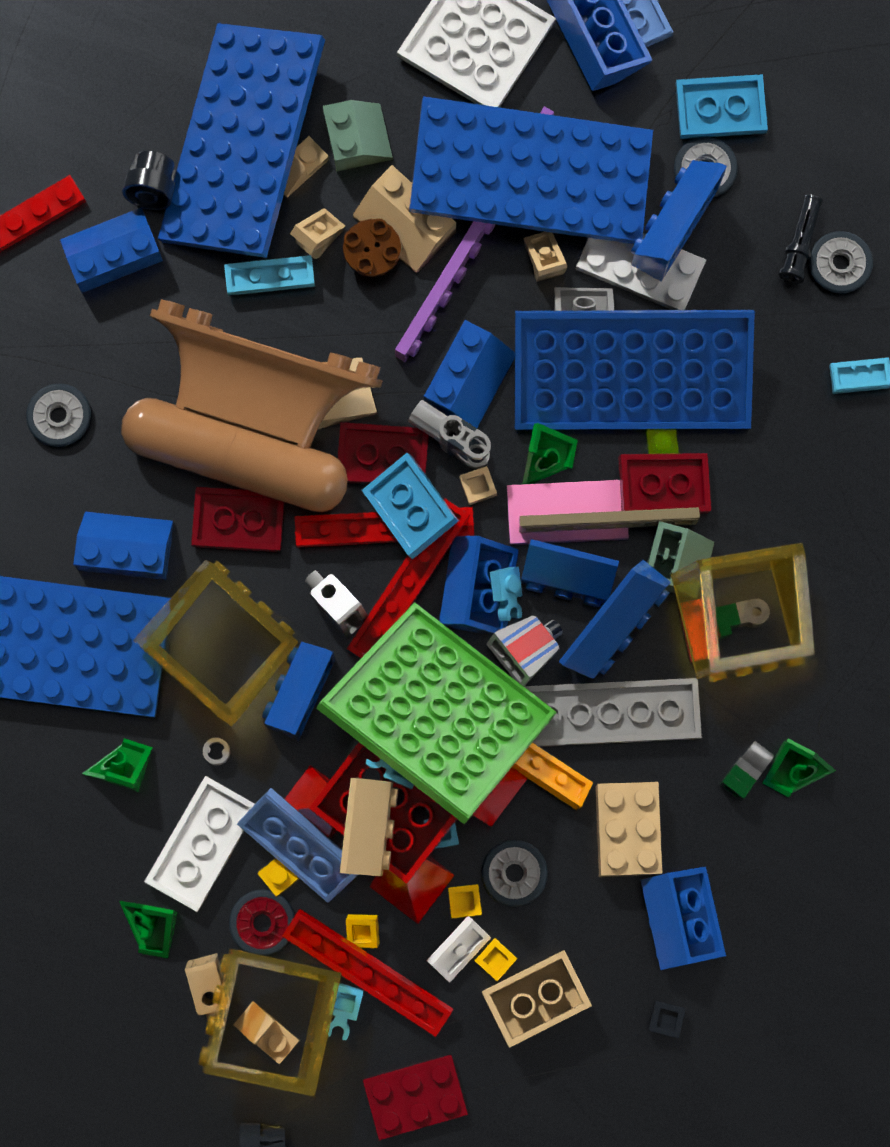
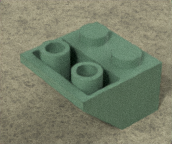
M659 521L647 563L671 582L666 588L667 591L700 599L714 541L690 529Z

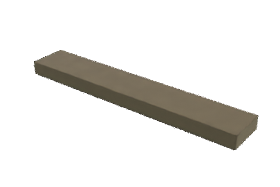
M699 507L519 516V532L655 527L659 521L672 525H696L700 518Z

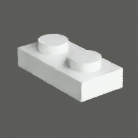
M467 916L426 961L450 983L491 937L473 919Z

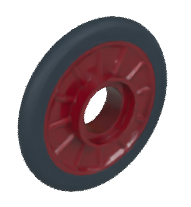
M255 890L241 897L234 905L229 919L230 933L236 945L247 954L257 957L271 956L282 951L290 943L282 935L295 914L290 903L282 895L275 896L270 890ZM261 914H265L271 919V926L265 932H259L254 927L255 918Z

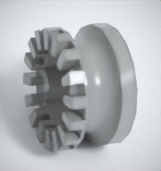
M211 738L204 744L203 756L210 764L215 766L222 765L230 758V747L225 740ZM215 743L224 746V749L221 751L223 757L218 760L209 757V754L212 752L210 746Z

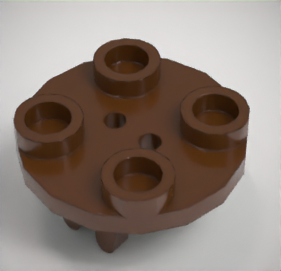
M380 218L368 219L358 222L344 235L343 252L345 260L352 270L363 276L376 277L386 274L395 267L400 259L401 243L397 232L385 220Z

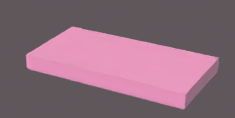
M620 480L507 485L510 545L530 544L531 539L545 543L628 540L629 538L628 528L519 532V516L622 511Z

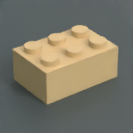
M658 782L597 784L596 812L599 877L661 875L662 854Z
M565 950L481 992L509 1048L592 1006Z

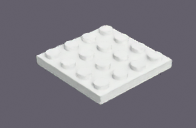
M431 0L399 48L397 57L475 104L500 107L555 24L556 18L526 0Z

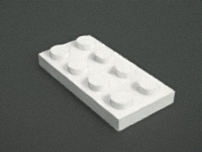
M588 238L577 263L576 270L668 309H686L706 259L681 250L663 281L660 282L631 265L634 254L630 252L634 244Z
M205 776L144 882L198 912L244 833V830L237 825L238 821L249 811L254 803Z

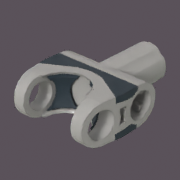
M421 400L411 413L408 422L439 441L441 449L473 469H480L488 463L491 442L486 434L455 415L447 416L424 400ZM452 432L456 433V436L453 434V436L450 437L449 434L451 435ZM474 448H480L484 452L480 454H475L471 450ZM469 458L474 460H484L480 463H474Z

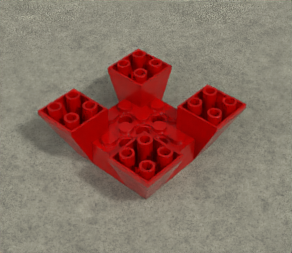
M358 742L331 779L310 765L286 796L285 800L328 838L331 839L336 831L344 835L351 778L365 779V773L371 769L365 764L366 760L378 762L380 758ZM380 767L376 769L380 774L381 781H390L383 778L386 771L385 768ZM512 767L474 812L473 816L492 827L528 778ZM394 782L393 788L398 787L402 789L405 799L400 805H396V808L391 807L389 820H394L393 838H387L386 851H391L389 870H383L382 876L374 878L370 888L418 924L455 876L430 855L457 821V818L415 785L412 789H409ZM418 806H423L429 811V819L425 824H419L414 820L413 812Z

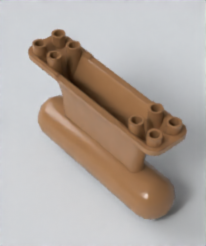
M161 299L158 310L152 309L150 317L165 326L177 344L181 364L179 394L176 405L156 398H144L136 401L128 408L122 419L121 434L127 447L140 456L313 512H325L339 504L347 489L348 478L345 467L339 459L331 454L310 447L324 417L342 397L361 388L381 387L383 381L377 379L381 367L358 361L355 372L349 370L352 358L331 352L327 363L304 358L225 333L222 329L212 327L210 323L213 314L189 308L187 316L184 318L182 317L185 309L184 305Z

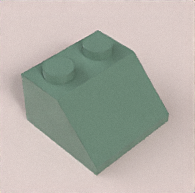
M348 100L323 106L324 119L336 172L393 160L379 103Z

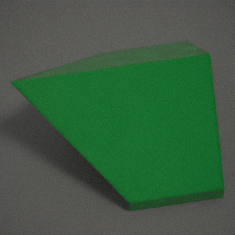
M534 423L522 485L534 484L563 470L572 468L578 440L542 424Z
M124 738L120 746L82 774L138 792L153 747Z
M788 738L782 743L763 780V784L790 797L791 793L836 770L817 753Z
M119 901L139 946L138 953L168 958L178 912L149 905Z

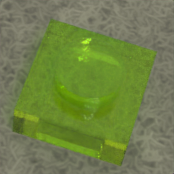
M646 429L648 454H679L676 429Z

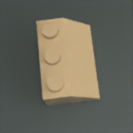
M391 165L371 186L354 212L353 217L358 222L380 218L391 225L399 235L401 243L400 259L417 274L456 233V222L452 218L409 212L412 182Z
M351 778L340 873L382 876L383 870H389L391 851H386L387 838L392 839L394 832V820H389L390 809L391 807L396 808L398 789L393 788L394 782Z

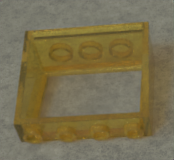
M803 543L701 559L671 574L697 679L709 678V682L726 679L727 674L734 672L736 677H742L752 674L753 669L761 668V672L779 669L778 664L786 663L787 668L804 664V658L815 654L806 555ZM772 569L791 646L720 659L713 579Z
M205 560L133 641L217 717L232 727L297 645L298 641L292 637L295 631L283 620L278 624L271 617L273 611L260 600L256 604L249 597L252 592L242 582L238 580L235 584L227 577L230 571L217 560L214 564ZM211 580L218 584L281 642L226 705L159 646Z
M229 949V954H223L219 972L224 973L222 985H216L212 1003L217 1004L215 1016L210 1015L207 1021L205 1034L210 1035L208 1047L202 1046L198 1065L203 1066L202 1072L314 1097L341 973ZM239 964L319 981L297 1078L217 1062Z

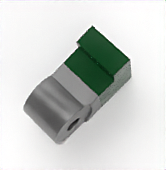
M751 599L713 608L711 615L717 641L729 638L732 635L731 629L742 626L750 628L761 626L770 614L768 604L761 599Z
M754 741L719 785L742 801L771 762L774 755Z

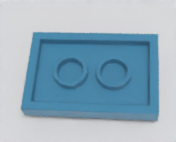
M763 74L676 80L680 139L767 133Z
M408 453L403 455L362 490L407 555L412 559L459 521L414 458Z

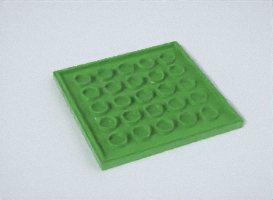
M415 602L319 702L316 708L463 824L469 820L557 713Z

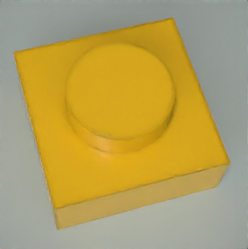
M276 858L257 873L275 896L283 893L299 880L293 872Z
M478 884L448 888L452 919L482 915Z
M348 914L346 918L347 940L360 948H378L380 943L378 915Z
M494 938L476 958L475 962L492 978L498 981L518 958Z

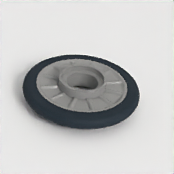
M712 137L695 138L682 146L677 153L674 162L675 177L682 167L687 169L692 160L722 163L727 166L720 187L714 197L722 195L733 185L738 171L737 160L731 148L721 140Z
M844 231L828 233L821 237L811 249L812 255L809 260L810 272L815 281L830 292L849 293L863 286L871 275L873 268L871 251L867 244L855 234ZM838 255L845 256L848 259L849 266L846 269H838L833 264V258Z
M52 384L40 389L31 398L27 407L26 420L30 432L38 441L48 446L63 447L73 444L85 434L90 424L91 410L86 397L78 389L67 384ZM56 408H63L67 412L65 420L60 423L51 420V412Z
M508 840L497 844L488 852L482 864L481 877L484 888L495 901L506 906L518 907L529 904L539 897L545 888L548 870L543 855L536 847L525 841ZM516 864L522 868L523 877L520 881L512 882L507 879L506 869L510 865Z

